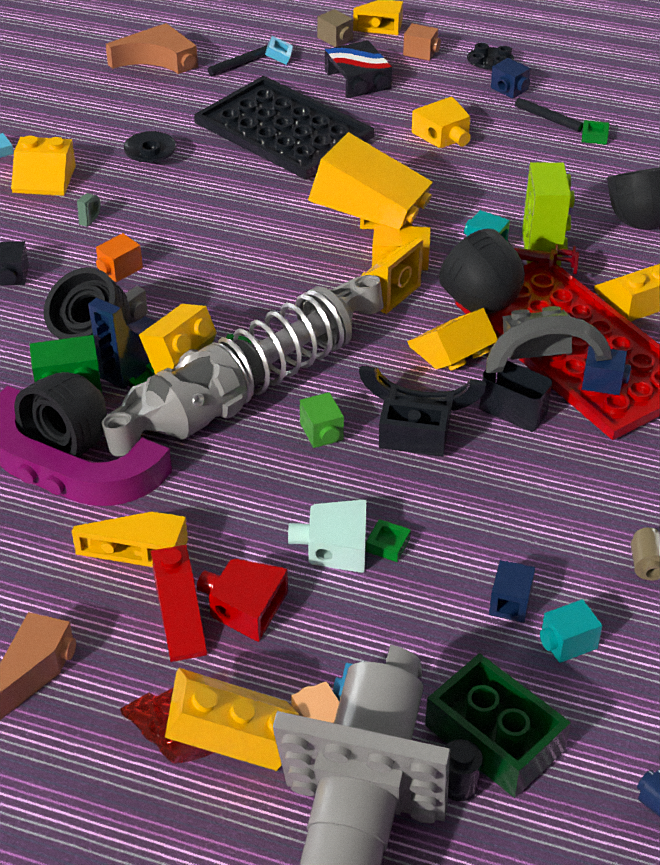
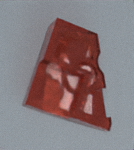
M173 688L159 696L149 692L120 708L121 714L131 720L141 730L140 733L147 740L155 743L159 747V751L174 764L193 761L215 753L165 738Z

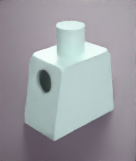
M366 500L312 505L310 508L309 524L289 523L288 544L308 545L309 563L312 565L364 573Z

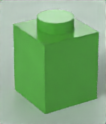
M330 392L300 400V424L313 448L344 440V416Z

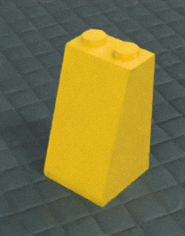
M348 132L321 159L308 200L315 204L400 230L407 222L412 223L419 208L424 209L432 196L429 190L433 182Z

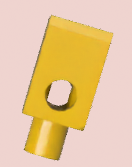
M452 96L412 111V133L434 146L444 148L457 143L463 147L469 143L471 139L469 134L470 115Z

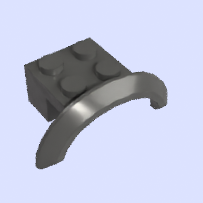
M544 307L542 312L530 313L529 310H515L511 312V315L503 316L504 334L498 338L490 350L486 363V373L503 372L508 357L510 360L572 353V336L585 340L592 347L596 361L611 360L612 356L610 346L605 337L593 325L582 319L571 317L564 309L561 310V307Z

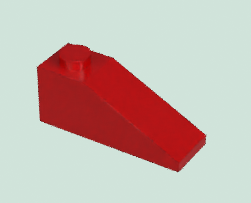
M187 545L151 550L154 581L170 662L207 656Z

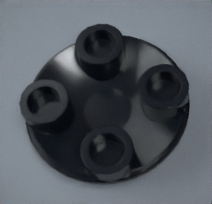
M486 43L475 44L474 50L467 55V60L470 64L492 70L494 65L506 58L514 60L511 47H489Z

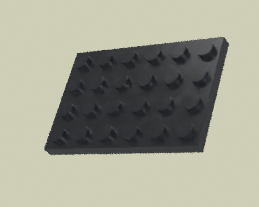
M265 76L254 80L194 114L195 123L305 180L317 173L321 159L348 132L364 142L374 137L373 127Z

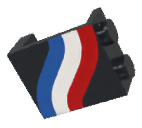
M369 40L325 49V72L328 75L341 73L346 79L345 96L347 98L392 88V66Z

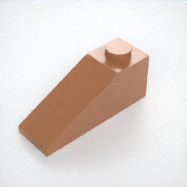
M30 612L27 613L0 662V720L59 675L66 660L72 659L76 649V639L73 638L69 621Z

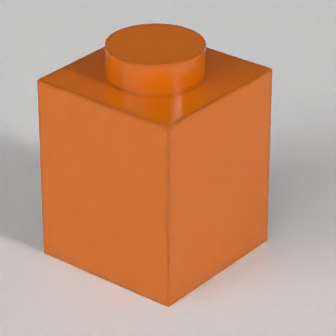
M124 233L96 247L97 268L105 272L115 282L143 268L141 245Z

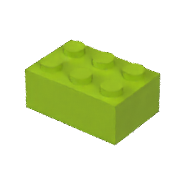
M530 162L522 225L524 249L551 252V249H555L556 244H558L559 249H568V239L565 237V233L571 230V215L568 212L569 208L574 207L575 194L574 190H570L571 175L566 174L564 163ZM557 260L556 264L561 266V261Z

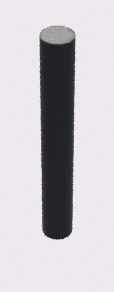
M268 45L207 68L208 74L214 76L266 56L265 53Z
M520 97L515 102V107L574 131L580 132L583 128V123Z

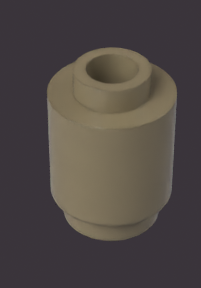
M642 528L635 532L630 544L636 575L642 579L658 580L660 579V532L655 528Z

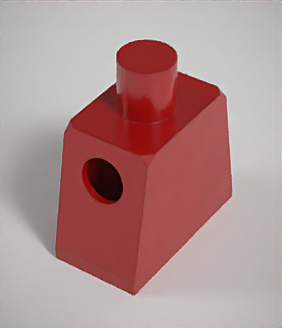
M232 559L228 562L221 575L204 570L199 576L197 590L209 594L210 615L214 619L259 642L288 594V569Z

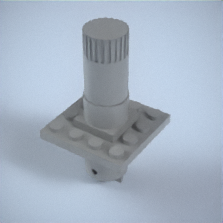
M390 644L386 664L377 662L352 664L347 671L334 723L277 711L273 723V731L286 784L291 787L292 791L305 796L315 795L307 824L308 833L299 865H381L383 853L388 846L395 814L400 815L401 812L409 813L411 818L423 823H434L435 820L445 821L448 807L450 748L412 740L424 688L422 682L418 679V677L422 678L421 661L412 652Z

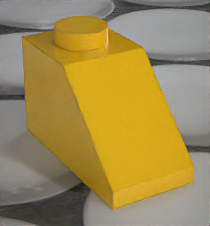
M376 0L355 7L353 10V31L398 35L403 19V1Z

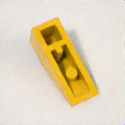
M147 512L74 526L72 529L76 555L153 567L151 550L186 545L188 541L186 517L158 512Z

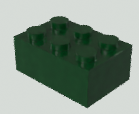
M481 653L477 654L427 697L425 726L447 744L458 739L468 740L476 744L481 750L483 757L481 771L514 798L566 750L571 722Z

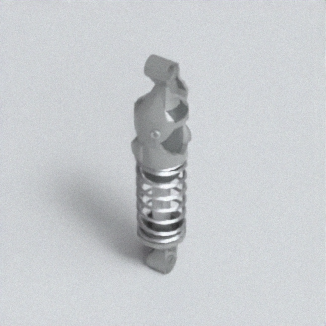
M374 275L360 276L334 289L316 286L298 296L295 305L288 302L283 304L280 314L273 311L268 312L265 323L256 319L252 321L249 332L240 328L235 330L233 341L222 337L218 343L213 342L199 351L191 349L185 352L174 369L166 368L147 378L146 382L133 386L125 396L122 405L104 418L102 426L110 453L114 456H124L139 441L144 430L162 431L175 438L185 439L206 427L215 417H233L241 410L245 403L250 401L253 394L260 395L266 392L269 385L275 386L280 384L285 376L291 377L297 374L300 367L307 368L314 363L315 359H322L328 356L330 351H336L346 346L352 338V317L354 311H359L362 314H374L383 309L380 278ZM288 308L296 311L298 321L292 324L285 318V310ZM272 317H277L283 327L282 330L276 333L270 328L269 321ZM257 325L265 329L268 336L258 342L254 334V327ZM241 334L245 335L250 339L251 343L238 339V336ZM312 341V353L302 346ZM317 344L325 348V350L319 354H317ZM296 350L297 362L291 359L287 354ZM302 353L309 356L310 359L301 362ZM280 359L281 370L276 368L272 363ZM286 361L295 367L290 371H286ZM270 370L279 374L278 378L270 380ZM264 383L262 387L254 389V387Z

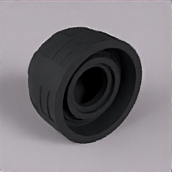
M660 167L607 177L611 205L615 214L622 222L636 229H653L660 226Z
M482 229L465 237L451 250L442 264L439 281L447 293L465 309L473 312L484 308L486 314H492L505 309L515 301L522 290L525 272L522 260L513 246L498 231Z
M91 267L76 269L59 279L50 290L44 304V320L49 331L58 339L93 335L88 304L95 298H99L118 306L122 310L126 324H130L131 315L127 296L105 272Z
M61 372L42 378L21 390L17 394L14 404L15 417L24 436L75 457H79L92 448L104 433L102 421L107 416L105 399L97 387L87 378L78 374Z

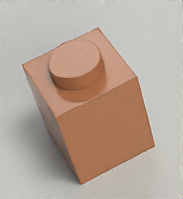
M412 23L404 33L403 55L430 61L435 52L437 53L440 49L441 39L438 38V28Z

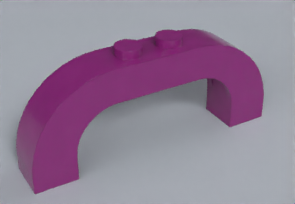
M6 386L0 392V466L6 472L25 483L34 484L54 495H60L78 503L94 506H112L128 503L146 496L159 487L172 473L170 448L141 438L121 458L102 463L89 462L30 439L21 433L15 417L14 404L20 390Z

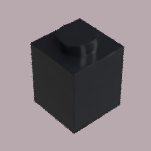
M25 241L0 242V286L25 285L29 267Z

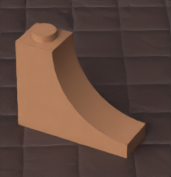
M167 23L106 43L108 66L112 69L127 65L148 64L161 66L180 74L198 67L197 46Z

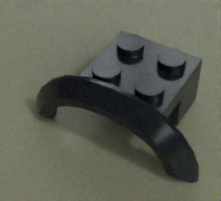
M359 367L360 379L374 395L384 400L379 421L380 449L443 457L451 412L468 407L478 401L484 394L486 387L485 381L470 379L465 385L456 390L423 392L408 389L389 381L381 374L377 367Z

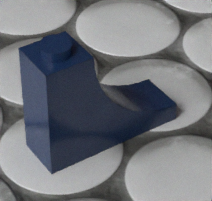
M95 298L88 306L100 378L124 389L129 385V379L132 377L138 378L146 371V365L150 363L139 334L157 321L144 316L134 323L126 324L120 307Z

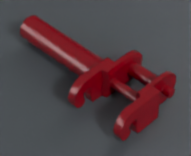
M556 244L555 249H551V252L514 248L521 260L549 263L548 271L552 272V268L556 265L557 260L571 262L573 274L577 275L579 252L576 251V246L573 247V250L559 249L558 244ZM557 254H558V255H567V256H572V257H571V258H569V257H561V256H557Z

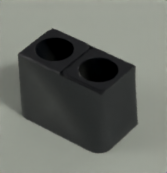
M508 360L503 372H497V379L496 372L486 373V370L483 372L482 381L486 382L484 394L480 397L479 409L533 433L548 413L552 388L551 379Z

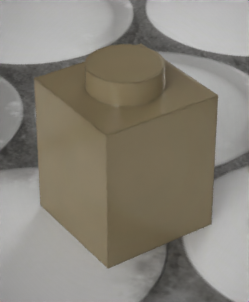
M336 9L317 16V38L334 47L352 41L353 18Z

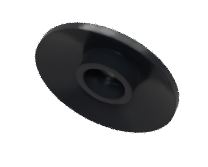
M157 131L137 133L129 137L124 143V152L129 158L147 163L164 160L170 157L176 149L175 140L170 135Z

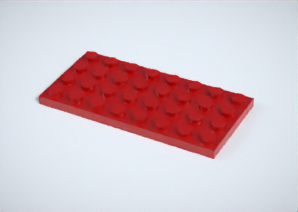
M533 261L524 265V283L515 301L505 309L487 314L497 338L504 334L503 316L511 315L512 311L529 310L530 313L542 312L544 307H561V310L564 309L571 317L582 319L593 325L605 337L610 349L627 351L625 364L631 365L628 384L622 383L620 396L581 390L588 347L590 345L579 337L572 336V353L522 358L519 360L530 370L550 378L552 389L611 440H615L659 417L660 344L559 265L553 266L552 272L548 271L549 263ZM455 301V305L464 313L471 312Z

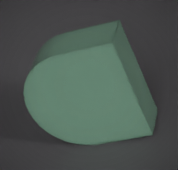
M86 193L77 200L79 225L88 227L98 217L101 202L97 195Z

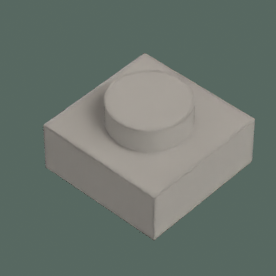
M135 286L125 293L130 307V324L148 313L146 291L139 286Z

